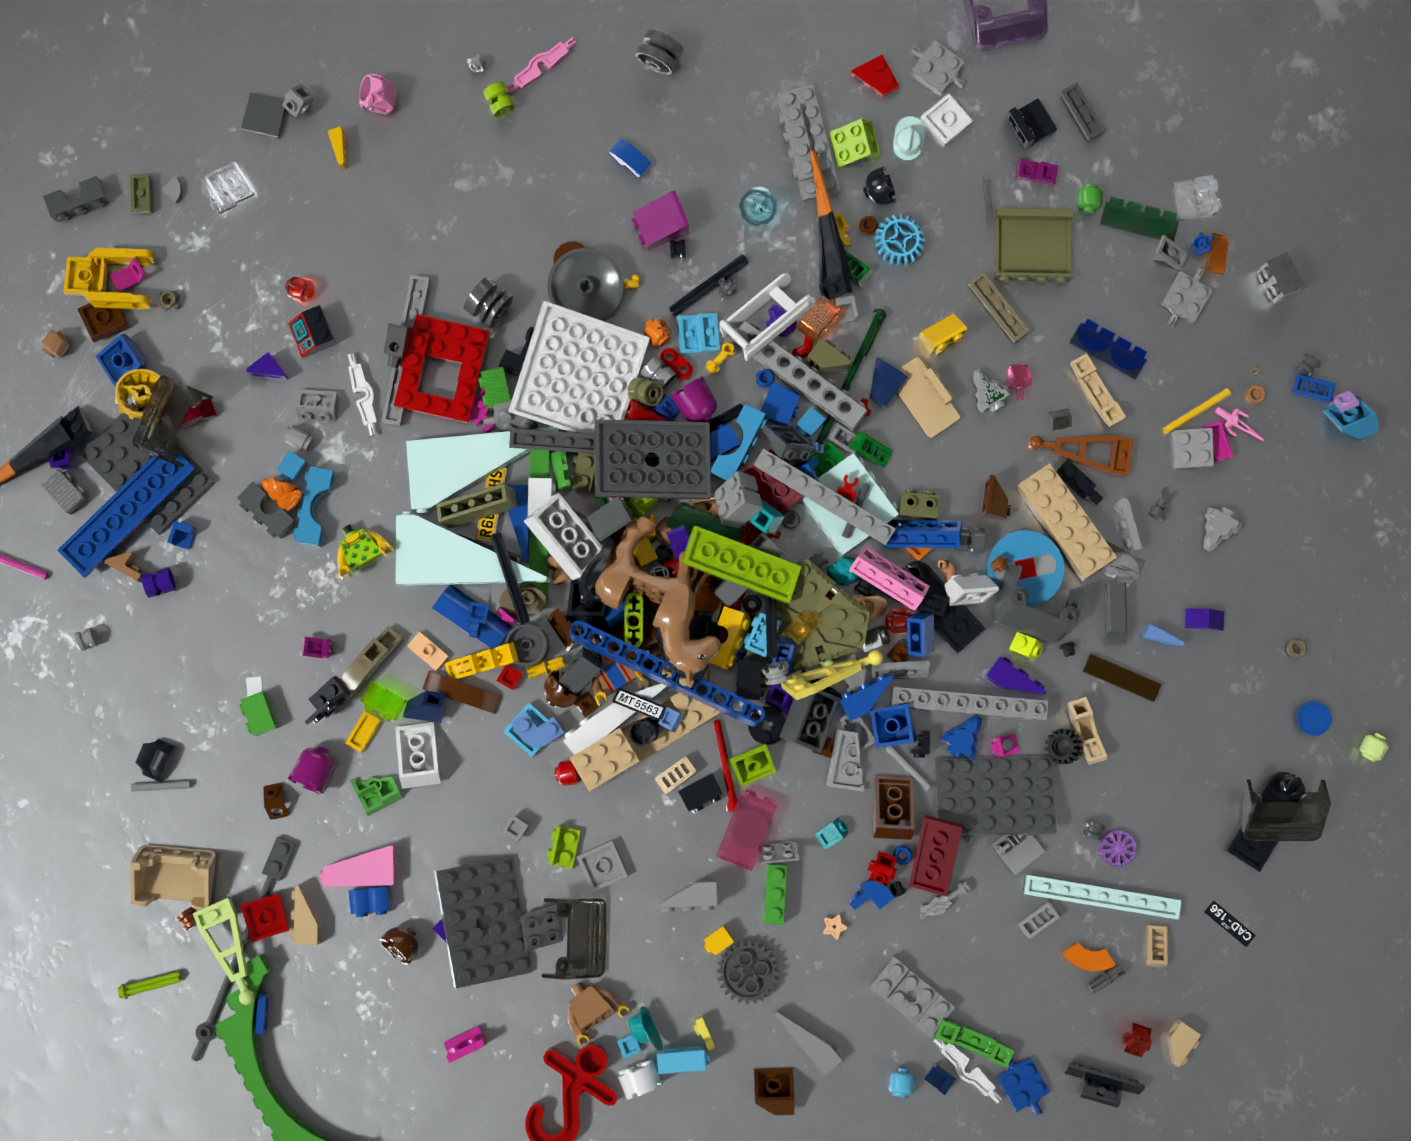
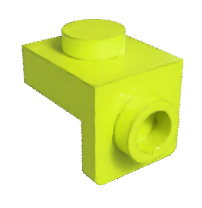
M1017 632L1009 650L1028 657L1032 661H1036L1037 657L1042 653L1043 644L1035 638Z

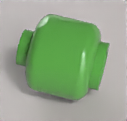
M1083 185V188L1078 191V207L1083 209L1084 213H1095V210L1102 207L1103 191L1098 188V185Z

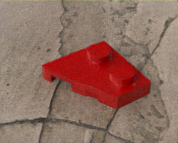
M883 55L850 71L853 77L863 81L867 87L873 88L882 97L900 89V85Z

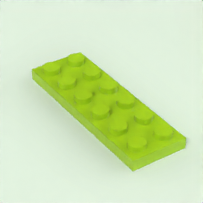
M693 526L682 559V564L787 604L791 601L801 569L799 565L698 526Z

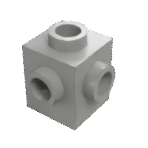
M299 84L287 91L282 106L295 118L302 114L306 115L311 110L310 105L315 95L304 85Z

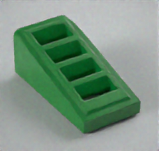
M844 249L848 263L850 260L852 261L849 265L850 271L856 265L858 266L853 274L849 275V279L861 287L871 276L872 271L867 265Z
M860 432L856 433L850 445L852 451L881 467H885L892 453L891 449L867 434ZM875 447H877V449H876L874 455L872 456V453H873ZM883 450L884 452L879 460L878 457L881 451Z

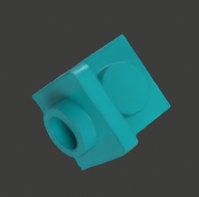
M836 818L815 833L825 850L849 834L847 825L839 818Z

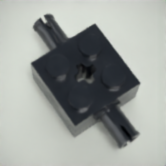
M571 580L567 617L571 624L575 621H582L593 627L595 624L607 625L606 614L608 606L603 602H587L582 600L579 592L580 580Z

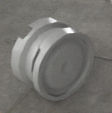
M787 661L774 662L762 668V672L767 678L765 680L766 685L783 683L792 678L791 673H788L789 665Z

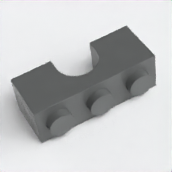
M97 176L79 182L81 194L75 200H68L66 194L61 189L44 195L43 198L50 217L55 221L62 222L68 220L69 216L81 215L86 213L88 209L104 206V203L109 202L102 181Z
M252 481L237 497L240 501L239 506L246 512L250 510L254 514L252 518L260 525L264 523L268 527L266 531L272 537L278 536L282 539L298 522L281 507L273 514H266L264 512V503L268 500L269 496Z

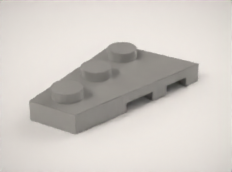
M837 728L826 783L828 787L865 792L859 757L858 732Z

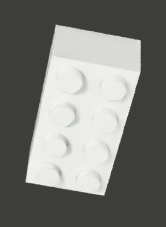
M559 493L549 497L524 520L525 524L571 580L581 577L588 564L601 551L602 545Z

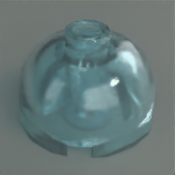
M765 187L749 189L742 196L739 203L743 219L755 226L768 224L775 217L778 208L774 193Z

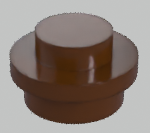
M866 216L861 219L859 229L865 235H872L878 229V222L874 217Z

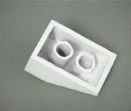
M434 722L395 727L399 778L402 789L441 784Z

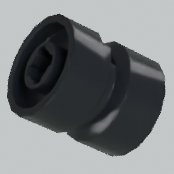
M645 717L630 726L629 737L635 745L645 746L661 738L664 727L658 724L659 721Z

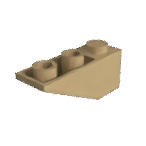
M295 885V889H292V901H295V906L291 911V920L294 921V928L291 929V940H294V945H318L321 938V923L302 885Z

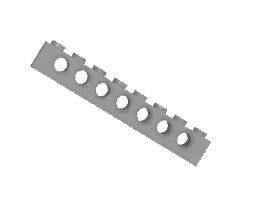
M746 321L737 330L748 343L752 338L761 333L758 331L760 328L757 325ZM731 338L732 343L743 351V348ZM775 339L752 356L754 360L852 432L866 416V406L862 402L852 400L850 398L851 395L847 391L837 389L832 380L827 377L826 379L822 378L817 369L812 366L810 368L807 367L802 358L797 355L795 357L789 353L790 350L782 344L780 346L774 342ZM767 349L775 351L772 356H766L764 353ZM788 360L790 365L788 367H781L780 362ZM803 371L805 376L799 379L795 377V373ZM813 382H818L821 386L819 389L813 390L810 388V385ZM828 393H833L836 398L833 401H828L825 399V396ZM847 404L851 407V410L843 412L840 409L841 406Z
M892 687L890 706L909 704L910 709L977 714L1037 721L1047 720L1048 701L902 687Z

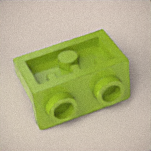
M557 826V829H553L551 841H554L552 849L549 848L547 853V860H550V865L573 869L581 830Z

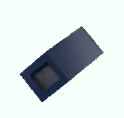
M424 691L407 701L403 718L441 723L445 712V693Z

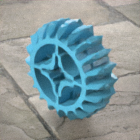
M900 214L899 219L892 215V221L886 218V224L881 222L879 225L881 229L876 230L878 236H875L874 240L878 243L875 244V248H881L878 251L879 255L885 253L883 260H887L888 257L891 258L890 264L897 260V265H900L901 260H903L904 264L907 265L908 258L914 262V256L919 257L921 255L919 251L924 250V246L921 244H924L926 239L921 237L925 235V232L919 231L922 228L921 225L915 226L916 219L912 222L909 221L910 216H907L905 220L903 219V214ZM901 227H905L911 232L906 233L902 231ZM894 228V236L889 237V240H885L886 232ZM898 236L904 239L902 244L896 241ZM915 239V246L906 252V244ZM888 246L897 248L899 253L890 250Z

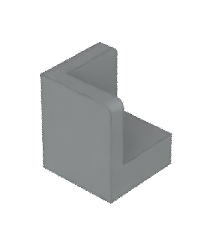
M854 295L835 298L834 305L838 323L844 324L857 321L858 312Z

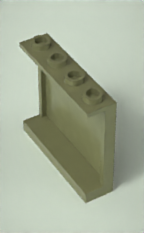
M997 208L995 212L994 279H999L1000 282L1018 280L1021 283L1030 282V280H1037L1038 283H1047L1049 280H1056V283H1067L1073 277V274H1071V219L1073 218V209Z

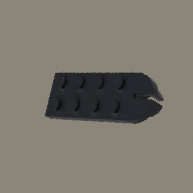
M914 561L905 566L913 576L930 586L928 592L947 598L945 583L929 565L924 562ZM947 603L943 617L934 615V630L956 654L986 629L965 605L949 606V603Z
M1279 772L1268 779L1225 850L1258 872L1262 870L1305 798V786L1301 778L1295 777V774ZM1291 778H1294L1288 790L1286 791V785L1288 784Z

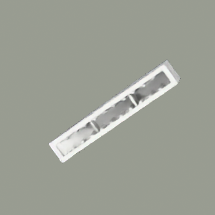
M661 683L634 694L652 700L668 686ZM613 703L591 719L588 716L579 723L581 725L580 728L576 731L573 728L564 735L566 737L564 743L575 755L612 733L633 716L636 711Z

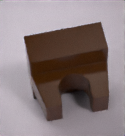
M897 641L886 657L893 662H906L911 655L908 654V648L900 641Z
M589 691L585 692L574 704L585 718L599 707Z

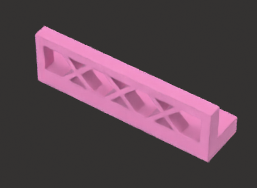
M865 545L849 569L914 611L930 587ZM865 553L866 555H868V556L871 557L872 559H869L868 557L864 556L863 554Z

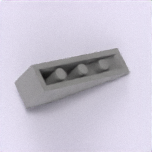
M776 1010L774 1012L777 1019L824 1076L842 1062L840 1058L842 1053L835 1045L831 1047L829 1043Z

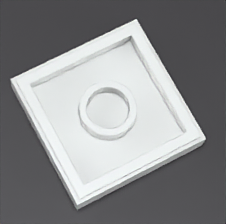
M950 93L920 117L944 146L973 123L972 118Z

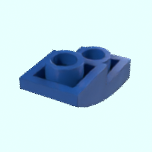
M622 138L609 151L621 165L625 164L637 177H641L652 164L641 152Z

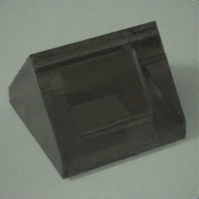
M1068 408L1049 412L1053 431L1072 427V415Z

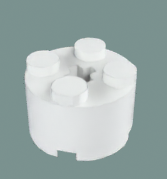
M651 1059L637 1063V1068L628 1067L619 1071L620 1076L618 1078L627 1099L633 1098L632 1096L638 1094V1096L658 1088V1085H663L657 1066Z

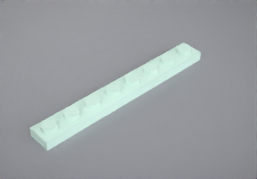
M1026 875L1023 892L1026 895L1179 920L1181 900L1032 875Z

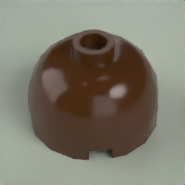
M553 670L543 686L546 701L553 707L567 708L574 705L581 698L582 695L580 694L582 691L576 695L558 682L560 671Z
M394 927L389 929L379 939L383 941L381 943L382 946L394 958H402L400 961L402 964L409 965L418 953V941L415 938L417 935L410 928Z

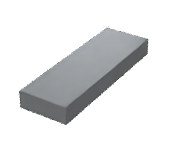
M930 661L881 663L876 666L871 665L872 680H876V678L887 674L888 677L893 675V679L929 677Z

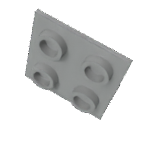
M1032 834L1003 835L991 844L1015 876L1045 852Z
M784 841L781 844L765 843L762 846H758L760 864L800 860L796 842Z

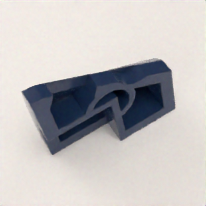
M877 358L869 399L885 409L908 376L884 360Z

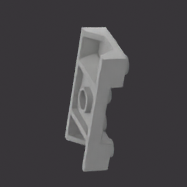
M892 956L878 977L869 985L873 991L930 1038L939 1028L942 1019H946L955 1008L894 956ZM909 991H915L917 994V998L913 1002H909L906 999V994Z

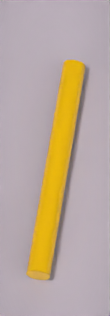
M1226 388L1163 427L1166 434L1170 433L1231 395L1230 390Z

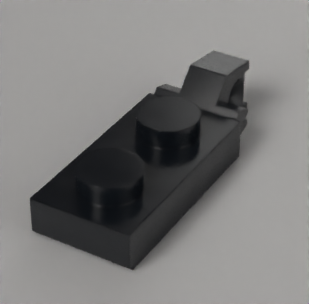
M1069 459L1056 471L1061 480L1081 499L1086 501L1091 499L1096 505L1103 499L1097 492L1099 488Z

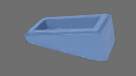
M1154 624L1147 625L1141 635L1143 639L1175 647H1181L1185 643L1183 640Z

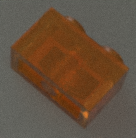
M822 295L799 321L796 329L815 342L818 337L821 339L828 331L826 328L829 324L833 326L838 320L839 316L837 314L840 308Z

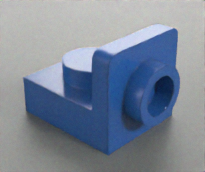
M663 394L661 401L657 405L649 406V409L669 421H674L680 413L675 402L667 394Z

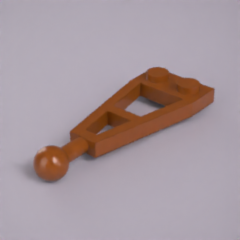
M1034 435L1030 437L1028 445L1032 450H1040L1041 448L1054 449L1053 454L1107 474L1128 477L1134 438L1115 435L1056 438L1055 442L1045 441L1040 436ZM1113 442L1109 467L1084 458L1087 443ZM1080 443L1078 456L1061 450V444Z

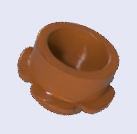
M999 555L990 564L994 569L993 572L997 570L1001 572L1008 565L1006 563L1007 558Z

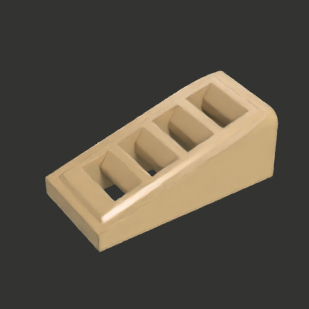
M685 756L656 777L655 780L663 792L667 794L697 771ZM682 763H684V765L689 770L688 774H686L683 768L680 766ZM678 768L684 777L680 779L674 769ZM670 772L673 774V776H674L675 779L677 780L676 783H674V782L671 780V778L669 777L668 774H669ZM663 777H665L671 785L669 788L663 782Z
M1148 925V967L1168 966V926ZM1152 932L1163 933V936H1152ZM1152 940L1163 941V944L1152 943ZM1152 948L1162 949V952H1152ZM1153 957H1162V960H1153Z

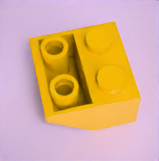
M953 313L920 332L919 337L930 355L934 353L938 355L945 351L949 344L956 345L961 342L967 327Z

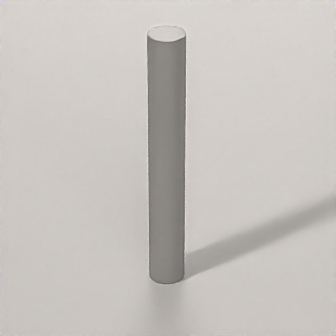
M893 745L886 748L926 790L932 786Z
M190 781L131 784L132 792L191 788Z

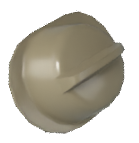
M533 584L519 586L527 613L536 614L541 612L546 605V597L543 592ZM506 589L500 595V606L508 613L516 614L509 591Z

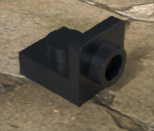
M922 730L921 734H918L917 746H921V750H909V754H913L914 758H925V754H930V731Z

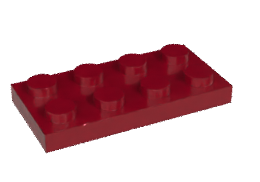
M925 814L910 878V887L947 897L963 824Z

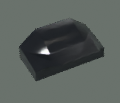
M161 739L151 743H143L135 763L140 767L144 776L162 782L177 746Z

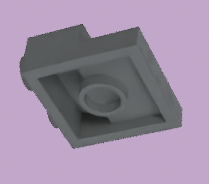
M764 425L762 432L772 442L770 449L776 453L775 455L783 460L786 458L788 460L801 459L802 461L810 458L815 446L793 426Z

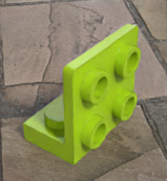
M859 119L830 131L838 167L846 166L863 158L875 160L881 157L872 121Z

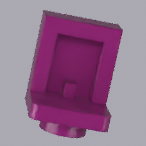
M303 637L300 656L328 658L332 652L331 640Z

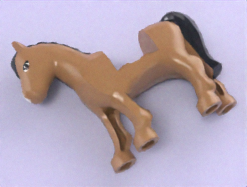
M640 517L637 522L632 519V521L614 532L612 538L607 537L602 540L601 551L588 564L579 581L581 598L587 602H603L605 605L618 610L629 589H632L633 592L641 596L650 597V600L655 603L661 602L653 626L657 628L664 660L669 664L670 669L685 678L688 687L692 688L694 680L705 676L710 661L721 649L720 641L716 636L690 640L689 626L695 612V600L701 586L711 574L694 568L692 578L690 579L691 567L682 564L685 551L679 555V570L676 577L655 576L641 571L634 562V550L638 542L645 535L653 533L656 524L645 517Z

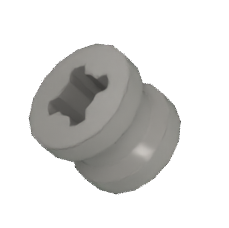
M87 628L85 632L75 633L77 644L82 651L86 650L89 646L94 647L98 645L92 628Z

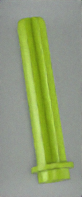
M176 971L127 985L123 983L118 987V994L120 998L127 999L131 995L180 983L181 975Z

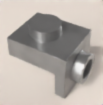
M884 625L868 630L865 648L862 649L864 653L891 643L889 631Z

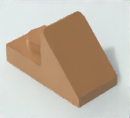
M128 552L104 561L107 565L142 583V570L131 565L136 553Z

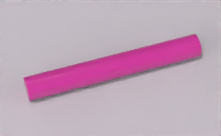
M0 554L1 563L44 580L47 579V572Z

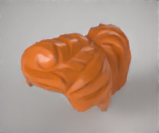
M275 477L264 479L261 483L262 490L272 500L277 501L279 508L281 507L284 511L293 509L303 496L301 490L297 489V485L287 483L286 480L276 481Z

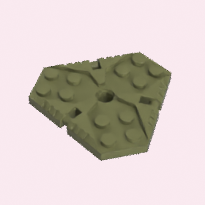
M810 559L794 563L801 566L791 601L787 604L776 600V613L777 609L783 610L782 617H777V620L782 622L777 638L785 637L797 640L791 673L820 664L825 659L832 660L864 649L871 612L843 588L839 589L836 586L837 583ZM830 591L835 594L832 600L827 597ZM810 614L816 616L817 621L814 625H810L807 622V617ZM823 646L824 652L818 653L817 647ZM780 652L779 655H783V656H787V657H788L789 654H785V653H781V652ZM766 657L770 662H772L773 658Z

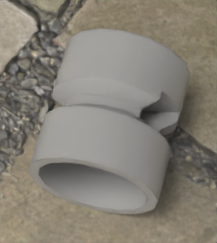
M657 356L652 358L640 373L645 379L660 383L663 390L676 376V373L671 368L664 367V362Z

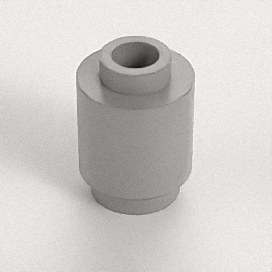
M295 425L288 427L283 436L286 438V443L306 451L314 437L310 436V433Z

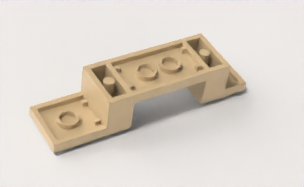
M704 687L697 688L699 694L704 695L707 693ZM679 692L661 704L684 715L676 733L664 727L663 735L658 740L645 746L635 745L629 737V728L634 722L648 717L642 715L621 729L613 731L570 757V760L590 792L722 712Z

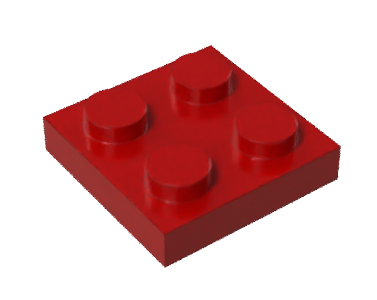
M279 893L240 904L251 942L289 931Z

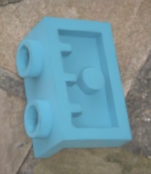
M760 612L759 616L754 617L751 624L754 628L751 634L747 633L743 644H745L744 648L766 658V615ZM777 620V633H778L779 628H780V626H781V624H782V622H781V621H778V620Z

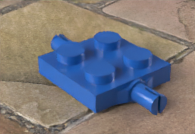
M1031 1057L1017 1063L1011 1058L1008 1068L996 1076L1015 1112L1031 1106L1035 1116H1039L1043 1111L1037 1102L1049 1094L1050 1091Z

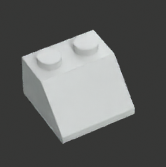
M978 573L971 574L968 577L955 575L950 577V580L944 584L947 598H949V606L985 603L999 591V587L987 575L979 576Z

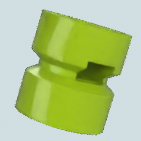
M496 82L484 89L483 94L487 102L491 103L490 109L494 117L506 115L515 109L516 105L512 96L508 95L509 90L505 82Z

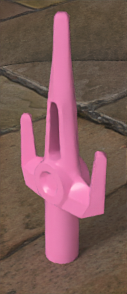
M1220 406L1214 411L1227 420L1224 424V429L1233 436L1237 435L1231 429L1232 426H1235L1261 441L1265 440V438L1239 419V414L1249 417V414L1239 408L1233 410L1231 414ZM1238 423H1241V424H1242L1243 426H1245L1248 430H1246L1245 428H1243V427H1241L1240 425H1238Z

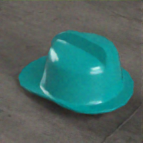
M642 1006L640 1013L628 1020L631 1034L638 1042H651L658 1051H662V1039L653 1023L651 1014L645 1006Z

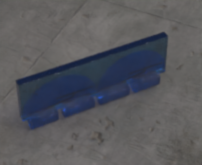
M1088 318L1084 324L1080 323L1069 343L1136 380L1147 361L1144 358L1147 351L1136 345L1130 351L1131 342L1120 336L1114 342L1115 333L1103 326L1098 333L1096 330L1099 324Z

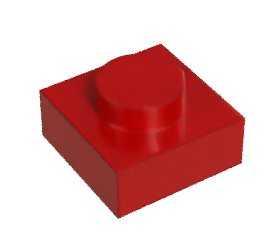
M505 665L496 681L514 691L523 673Z

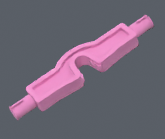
M571 37L564 44L559 42L549 51L535 55L528 63V67L514 77V82L507 87L509 94L517 88L524 89L527 85L542 76V72L538 68L540 63H543L548 69H552L560 60L569 54L568 50L577 44L574 38Z

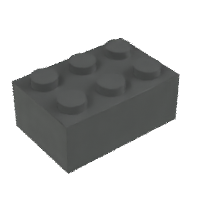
M822 690L799 700L794 698L780 738L821 753L841 699Z

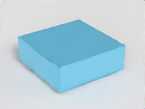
M632 1034L617 1040L624 1059L643 1051L640 1043L633 1038Z

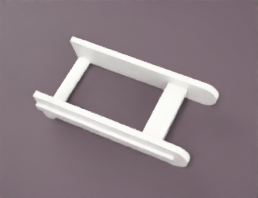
M788 273L781 274L728 319L721 320L719 323L721 336L725 338L729 334L743 348L746 360H749L812 308L815 303V298L812 295H807L798 303H795L782 291L791 282V276ZM773 298L787 312L748 343L735 328Z

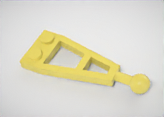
M873 650L869 653L868 657L860 660L850 659L797 675L793 674L791 679L781 683V687L793 698L799 700L862 671L863 666L881 664L883 654L878 650ZM828 676L811 685L807 682L810 680Z

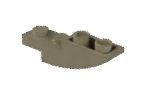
M389 626L376 639L373 638L340 678V681L350 692L348 695L350 698L377 671V667L403 641L402 637Z

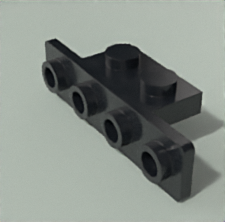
M1069 1063L1064 1070V1074L1082 1078L1081 1098L1116 1108L1120 1106L1122 1090L1139 1095L1145 1088V1085L1137 1080L1123 1079L1117 1074L1102 1073L1101 1070L1095 1068L1088 1069L1078 1063Z

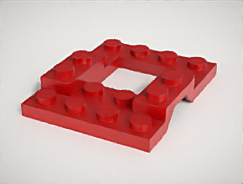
M416 314L402 364L403 369L394 407L469 424L478 387V377L487 351L491 331ZM426 356L461 364L454 400L418 392Z

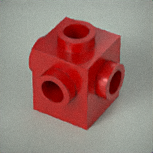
M878 851L875 860H871L867 871H870L869 880L887 886L889 880H893L896 875L897 868L894 867L897 857Z

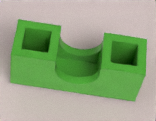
M767 864L764 924L784 925L787 865Z

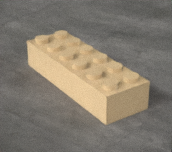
M1050 463L1018 484L1016 490L1082 582L1117 558Z

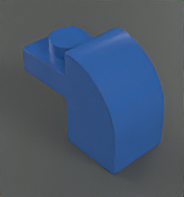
M868 880L859 884L863 892L857 891L850 897L852 901L849 904L856 910L870 898L877 908L881 909L894 898V895L882 883Z

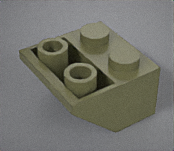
M821 338L807 356L806 364L817 369L820 375L847 372L852 361L849 360L851 357L847 353L836 350L835 345L828 339L825 341Z

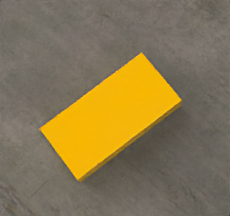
M364 710L345 743L363 753L382 719Z

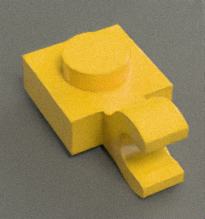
M838 212L834 217L843 247L845 248L851 245V240L846 233L850 227L841 212Z

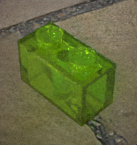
M371 681L360 702L364 703L363 708L372 713L374 710L380 712V717L390 722L391 719L395 721L398 719L407 700Z

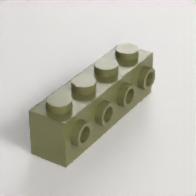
M503 483L436 504L438 521L448 528H452L517 508L515 489Z

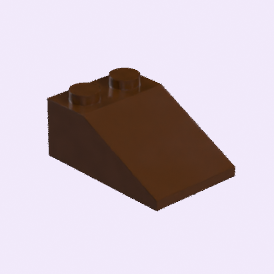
M875 775L873 838L912 840L915 831L913 777Z

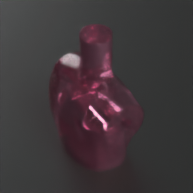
M1028 364L1008 366L1007 386L1011 389H1016L1018 401L1024 400V388L1032 386Z

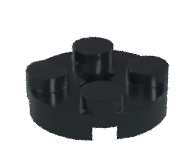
M765 706L762 707L765 711V717L761 724L755 727L748 725V730L756 742L772 745L782 739L780 734L786 719L778 709ZM753 712L751 718L759 720L760 716L758 713ZM765 720L772 722V730L762 729Z

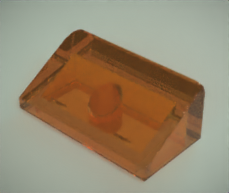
M1212 233L1213 239L1210 243L1212 251L1207 253L1205 272L1224 275L1229 237Z

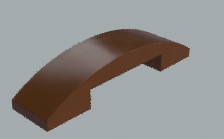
M428 671L422 688L426 691L445 693L447 698L493 714L496 713L501 696L430 671Z

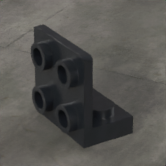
M1036 99L1018 110L1014 107L1008 111L1006 116L1025 149L1057 131V127L1040 99Z
M337 675L333 676L309 698V701L317 711L305 721L306 725L312 722L316 724L323 718H328L334 713L333 709L335 707L338 708L346 702L345 698L350 692Z

